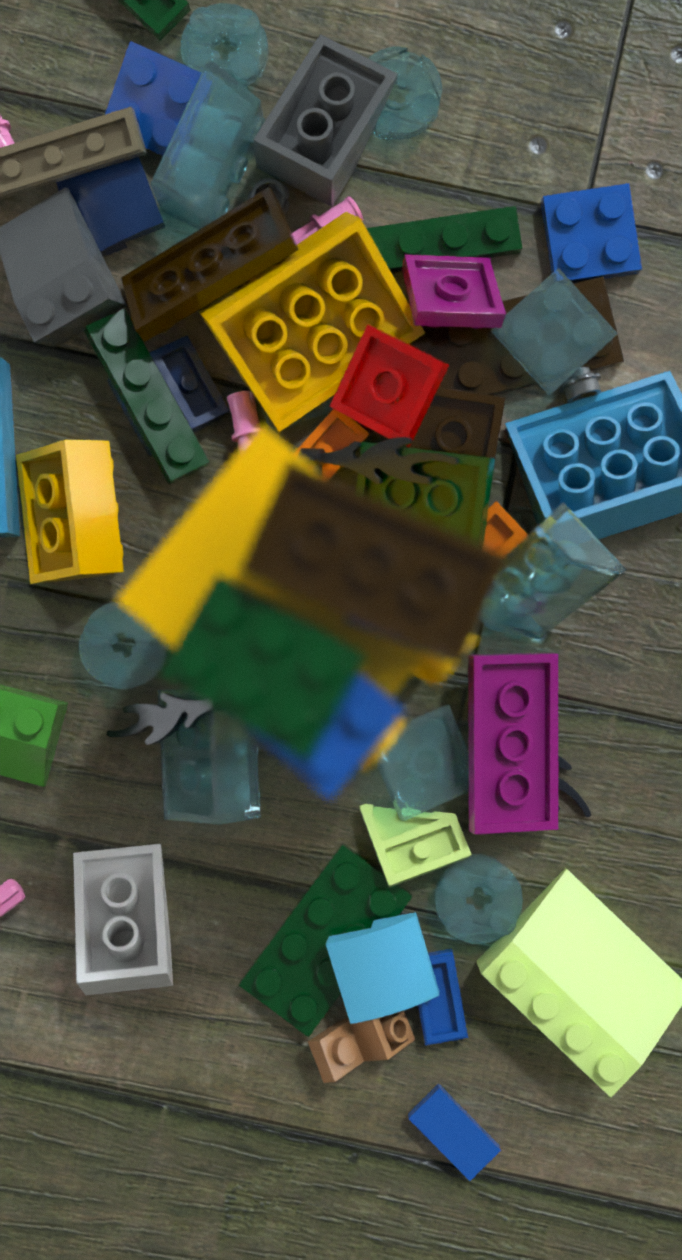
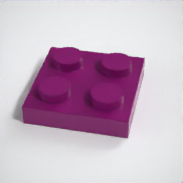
M404 255L402 272L415 326L471 327L475 329L502 328L506 312L490 258Z

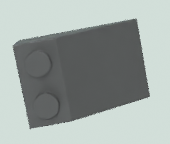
M320 34L253 139L256 168L332 207L358 164L396 83L398 73Z
M63 188L0 227V255L12 297L34 343L56 348L85 331V326L114 314L127 306L68 188Z

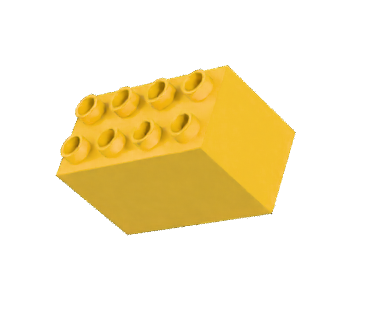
M262 425L116 600L171 647L175 648L216 574H219L365 654L369 660L361 674L390 698H392L411 673L436 688L457 666L455 663L345 621L346 616L240 571L287 461L320 474ZM475 635L472 638V641L469 645L467 652L477 639ZM402 715L358 767L361 770L367 772L400 734L407 723L402 718Z

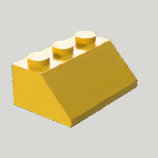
M62 440L16 455L30 584L100 577L124 572L122 560L123 547L120 542L118 524L119 508L115 497L113 480L114 463L110 453L109 441Z

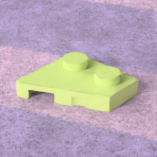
M372 804L359 806L388 887L470 858L472 855L458 818L454 813L436 811L429 813L409 808L392 809L374 807Z

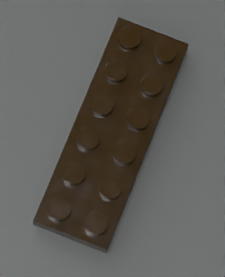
M604 276L502 301L506 312L502 328L475 329L471 327L422 326L425 334L410 343L415 348L449 365L439 387L492 396L563 379L565 374L578 368L589 367L590 372L621 365L624 362Z

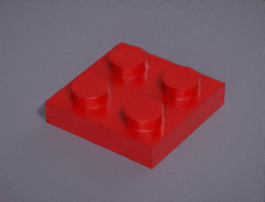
M367 324L329 407L388 439L410 437L413 441L449 365L385 331Z

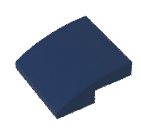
M139 157L56 182L59 191L65 187L70 190L103 257L128 248L126 242L165 228Z
M188 335L149 352L193 433L200 431L229 413L226 403ZM108 377L107 382L149 457L153 456Z

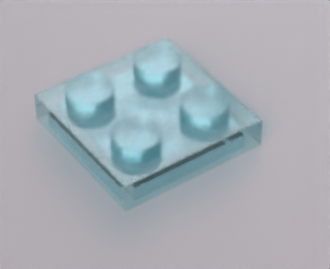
M559 268L505 315L502 328L491 329V332L549 396L618 334Z
M443 705L408 720L397 738L376 762L398 817L402 821H406L469 792V752L450 705Z

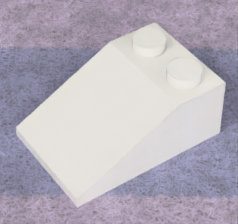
M161 844L73 853L77 984L85 995L173 986L171 940Z

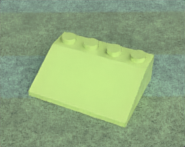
M566 868L476 961L481 974L610 1097L643 1065L682 1006V978Z

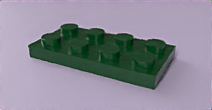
M342 842L241 978L239 986L309 1037L341 994L326 947L328 937L369 929L372 927L374 920L399 916L412 899V894L399 884L388 887L384 873Z

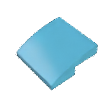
M416 912L374 920L372 927L369 929L328 937L326 947L350 1024L391 1015L439 996V988Z

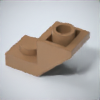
M403 1010L391 1015L350 1024L349 1018L340 1020L309 1040L308 1044L323 1083L338 1081L364 1061L390 1059L412 1043L415 1037Z

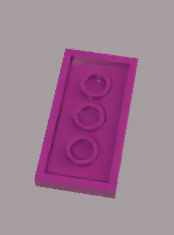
M557 653L468 655L469 832L474 835L558 830Z

